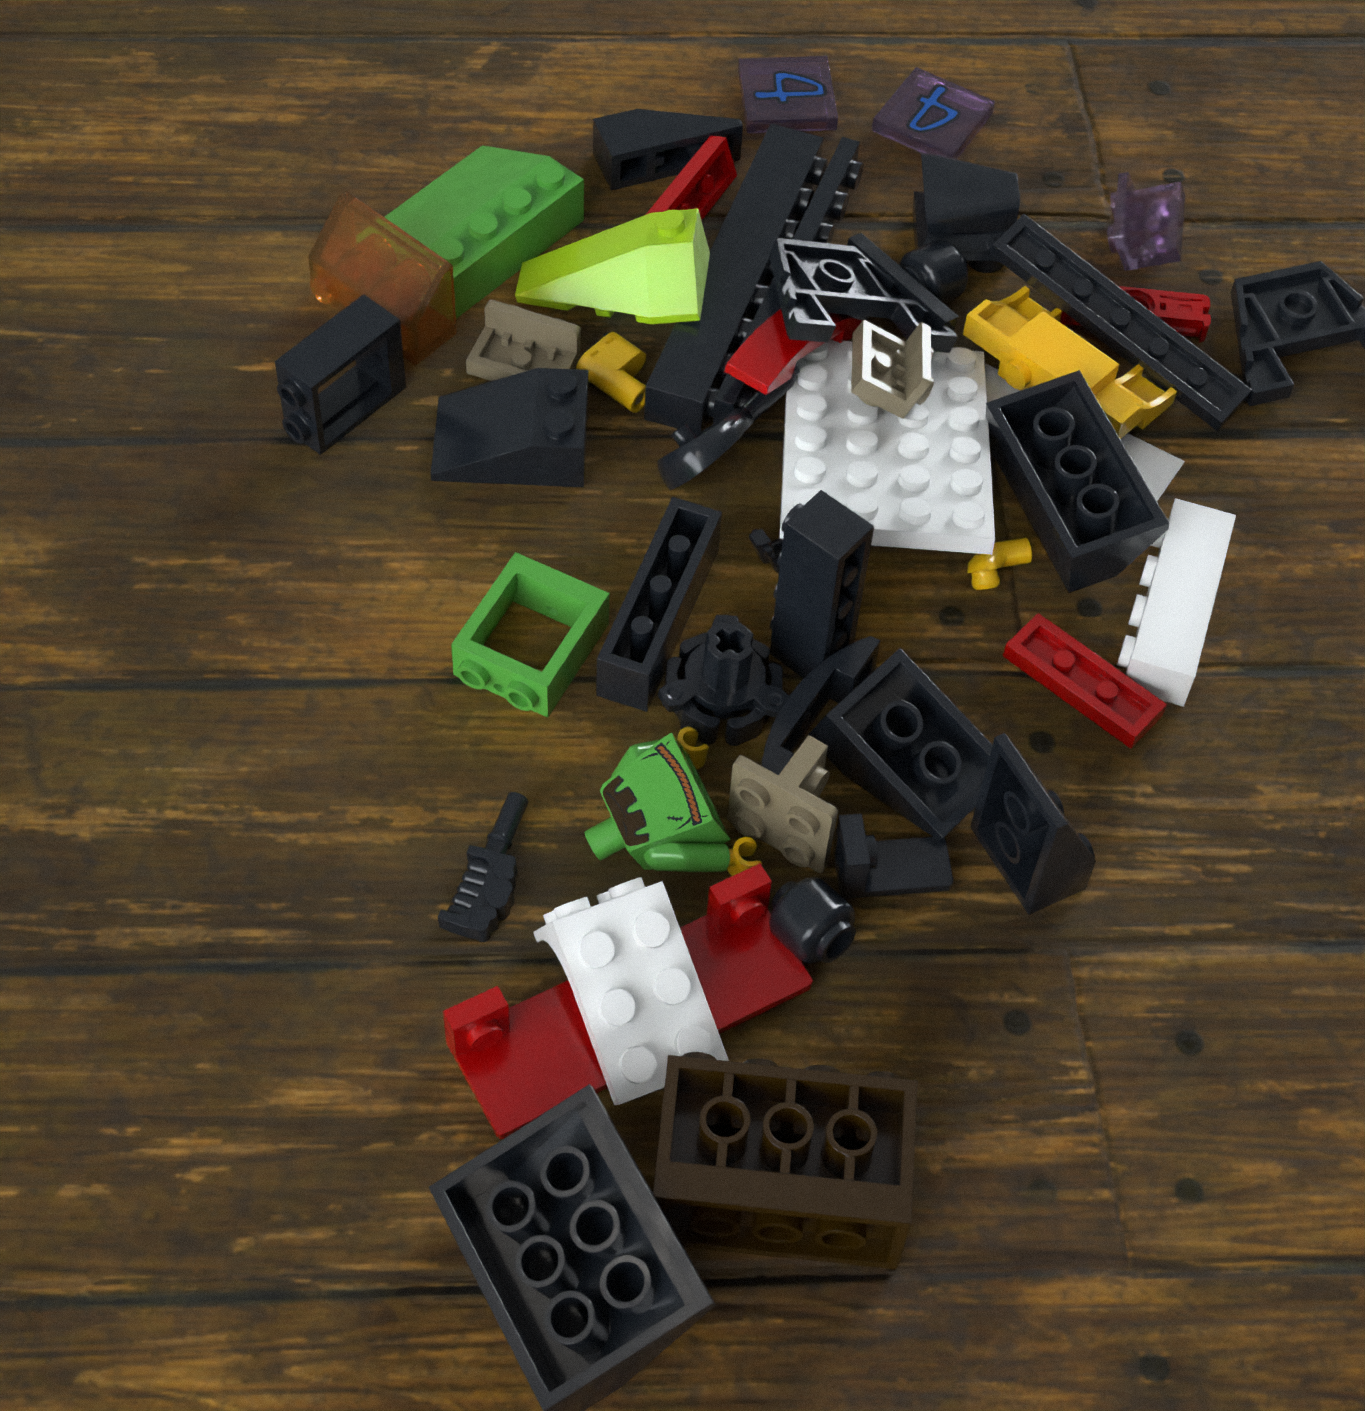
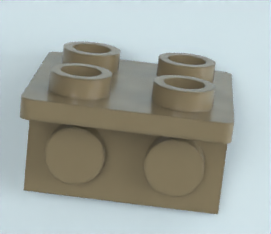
M808 735L779 775L745 756L739 755L732 767L727 820L743 836L751 837L754 840L760 839L781 851L783 856L794 865L809 867L818 873H823L829 864L838 814L836 807L819 798L830 775V772L824 769L828 745Z

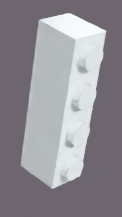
M1176 498L1169 518H1167L1169 529L1150 545L1159 548L1157 557L1147 556L1139 585L1149 587L1147 596L1139 594L1136 596L1128 625L1138 627L1136 636H1125L1117 666L1127 668L1125 675L1162 701L1184 707L1196 676L1236 515Z

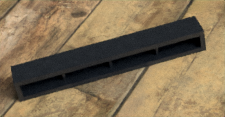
M770 124L710 250L700 321L675 323L646 384L645 420L676 429L687 423L694 433L698 435L704 430L708 418H714L715 397L727 375L724 372L726 364L741 346L755 314L769 288L768 285L774 278L769 257L770 250L776 238L793 239L800 225L798 219L800 216H804L814 196L812 188L814 185H819L827 169L828 159L822 157L824 137Z

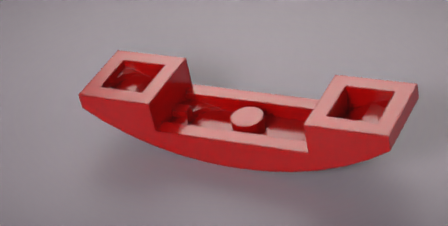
M780 309L745 340L727 362L724 372L767 395L792 378L798 360L826 342L789 339ZM829 313L830 318L836 325L830 340L838 343L853 338V332L863 320L853 318L847 314Z

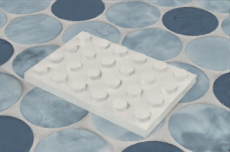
M829 340V342L824 343L798 360L796 366L800 373L797 375L794 385L786 392L780 538L784 536L781 527L789 511L799 503L805 505L814 495L822 490L874 525L871 545L992 555L995 542L989 427L988 421L985 418L987 393L984 352L971 351L962 347L952 348L950 353L934 352L931 360V376L934 378L931 393L921 405L915 404L904 419L878 406H869L861 401L857 395L851 393L852 341L838 343Z

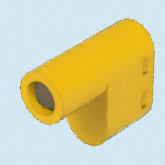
M615 331L604 333L602 339L581 356L576 369L588 370V381L631 412L637 413L645 406L646 386L635 379L634 376L643 367L646 361V353Z

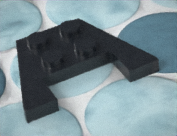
M784 238L775 239L769 257L789 339L829 342L836 327L829 313L847 314L859 320H868L869 317L890 318L906 339L923 322L931 327V347L934 349V352L950 353L958 338L956 333L948 326H943L941 331H939L926 319L930 310L918 300L903 299L894 291L898 282L858 247Z
M1322 261L1234 280L1231 289V299L1243 382L1252 389L1249 398L1246 400L1249 406L1290 397L1294 383L1279 357L1357 340L1360 341L1365 349V308L1361 305L1364 298Z

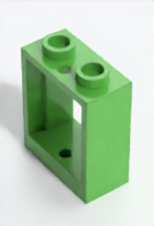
M515 552L452 642L453 675L459 677L463 683L471 688L486 689L506 698L510 704L520 710H532L545 717H549L609 625L610 593ZM512 602L571 627L542 672L483 646Z

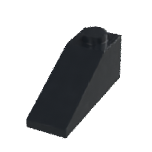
M633 109L593 119V155L611 191L678 175L710 135L726 137L733 161L740 160L743 124L740 119Z

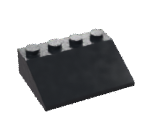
M590 1084L429 1186L442 1215L543 1411H585L626 1384L716 1306L606 1109Z

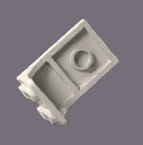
M642 877L608 889L609 891L597 895L598 905L591 907L588 898L584 897L554 908V911L543 915L546 925L533 932L537 943L546 941L550 945L565 971L614 1106L664 1088L668 1055L682 1056L689 1052H703L714 1056L717 1060L729 1061L663 881L645 887Z

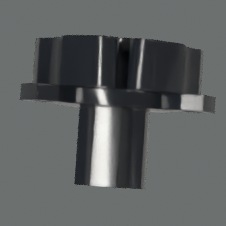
M716 615L712 628L707 633L684 640L680 645L679 657H672L667 661L665 685L658 692V696L668 712L674 711L677 715L681 729L684 727L694 728L698 732L697 740L707 745L715 743L718 738L719 718L727 719L731 717L727 720L724 737L726 743L730 746H738L758 737L762 733L766 720L770 716L776 718L789 697L782 690V667L777 663H769L768 665L769 647L753 639L754 634L742 623H739L737 616ZM680 670L684 671L685 679L679 680ZM747 710H750V711H751V712H750L749 714H747L746 716L737 717V716H740V715L744 714Z

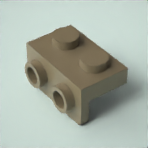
M495 300L487 302L484 308L485 327L466 359L467 374L494 381L535 368L576 369V365L581 358V328L578 325L528 311L515 305H508Z
M863 319L853 332L851 393L857 395L865 404L872 407L878 406L902 419L905 418L915 404L921 405L924 403L934 385V378L931 376V360L934 349L931 347V327L921 322L910 337L904 341Z

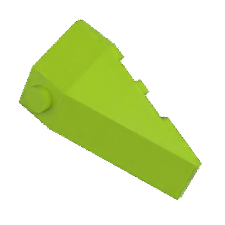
M699 209L667 210L649 213L522 262L515 293L517 303L566 311L574 308L576 305L595 309L597 316L609 318L612 317L614 312L635 315L637 322L646 324L700 321L710 251Z

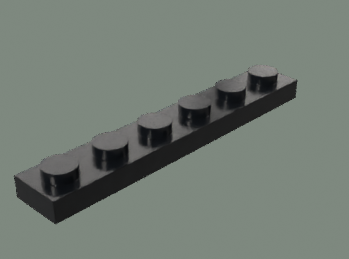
M1023 214L993 244L990 255L1134 367L1138 364L1144 368L1143 374L1162 389L1167 391L1170 387L1174 388L1177 391L1175 399L1216 431L1249 398L1252 392L1251 388L1027 215Z

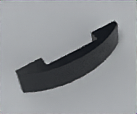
M869 636L842 648L825 659L798 684L782 706L771 727L762 758V766L779 775L794 755L792 752L827 702L831 699L840 703L875 671L880 640Z

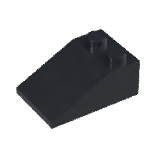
M535 368L440 396L437 407L431 481L584 487L588 420V370Z
M901 648L826 714L808 734L828 745L827 758L844 776L938 841L943 839L976 807L992 749V744Z
M1005 733L996 736L970 828L1028 915L1086 889L1096 860L1089 840L1082 833H1077L1065 817L1063 805L1057 794L1045 788L1036 773Z

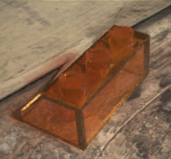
M347 191L341 194L308 256L311 290L319 301L327 305L330 304L339 311H342L361 295L365 294L400 319L403 357L416 366L457 334L453 265Z

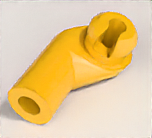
M1028 538L994 542L992 555L976 553L967 565V573L972 575V587L975 590L998 587L1000 584L998 568L1030 563L1032 560V550Z

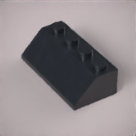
M1080 370L986 403L985 418L988 421L990 450L1068 593L1117 576L1169 529V521Z

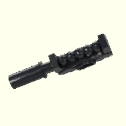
M516 792L508 793L494 827L487 835L488 841L484 848L469 846L466 852L468 859L467 869L469 871H465L462 875L463 882L457 886L458 893L452 897L454 905H450L447 911L440 910L438 915L440 928L460 936L476 939L479 942H487L490 939L491 933L498 929V921L504 920L510 915V909L514 905L515 900L513 890L516 887L515 878L518 871L515 857L506 855V853L512 847L513 837L529 803L528 799L522 794Z

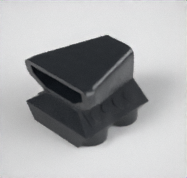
M921 153L924 191H914L912 216L915 249L934 240H944L955 246L965 256L967 264L972 269L982 273H995L1001 270L1004 265L990 254L993 244L1017 221L1020 208L1017 173L940 155Z

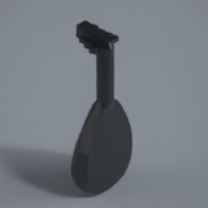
M795 366L790 380L767 395L758 391L741 407L731 410L698 435L694 433L687 423L675 430L671 437L679 445V448L657 460L660 476L668 489L673 490L694 478L726 452L752 423L794 385L797 375L800 373L798 367Z

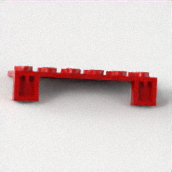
M761 863L710 886L707 915L680 927L719 1034L809 991L812 987L813 980L801 960L789 951L770 930L769 920L771 913L768 910L772 880ZM568 980L510 1008L497 985L443 1011L446 1044L499 1139L508 1137L589 1084L594 1088L596 1094L608 1088Z

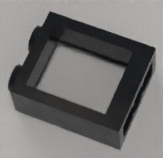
M365 294L361 295L275 361L278 379L277 391L281 398L284 418L282 424L291 439L299 444L305 443L321 455L406 388L400 319ZM356 360L354 367L318 394V388Z

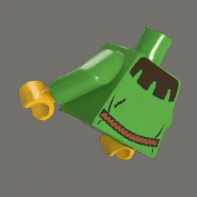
M684 727L678 733L677 739L670 733L662 739L630 746L613 771L611 778L602 784L600 793L611 817L584 832L592 851L600 861L626 847L629 854L644 870L654 869L656 871L724 872L728 870L729 874L734 876L759 863L762 865V862L759 860L746 861L741 857L754 854L757 843L751 837L739 838L732 849H728V846L724 844L731 839L697 772V769L703 767L706 762L709 746L703 744L695 747L698 732L694 728Z

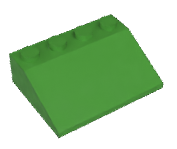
M482 145L350 241V249L453 322L521 269L522 262L539 256L584 221V179L550 156Z

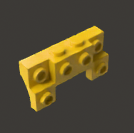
M1027 286L1022 287L1016 293L1000 301L986 299L966 316L963 335L1000 361L997 374L1015 389L1021 391L1080 370L1120 439L1135 426L1144 429L1174 402L1177 391L1170 387L1165 392L1142 376L1144 368L1139 364L1116 379L1120 364L1061 324L1062 311L1056 307L1049 312L1029 298L1030 289Z

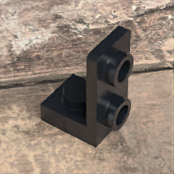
M862 814L839 815L833 855L841 897L851 899L951 890L953 876L945 838L940 841L933 837L876 841L874 835H865Z

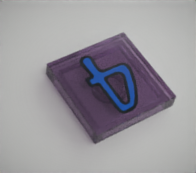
M827 56L739 58L738 75L747 133L767 132L771 123L798 131L837 130L838 113Z
M916 67L873 118L872 131L923 154H935L957 159L993 114L995 101Z

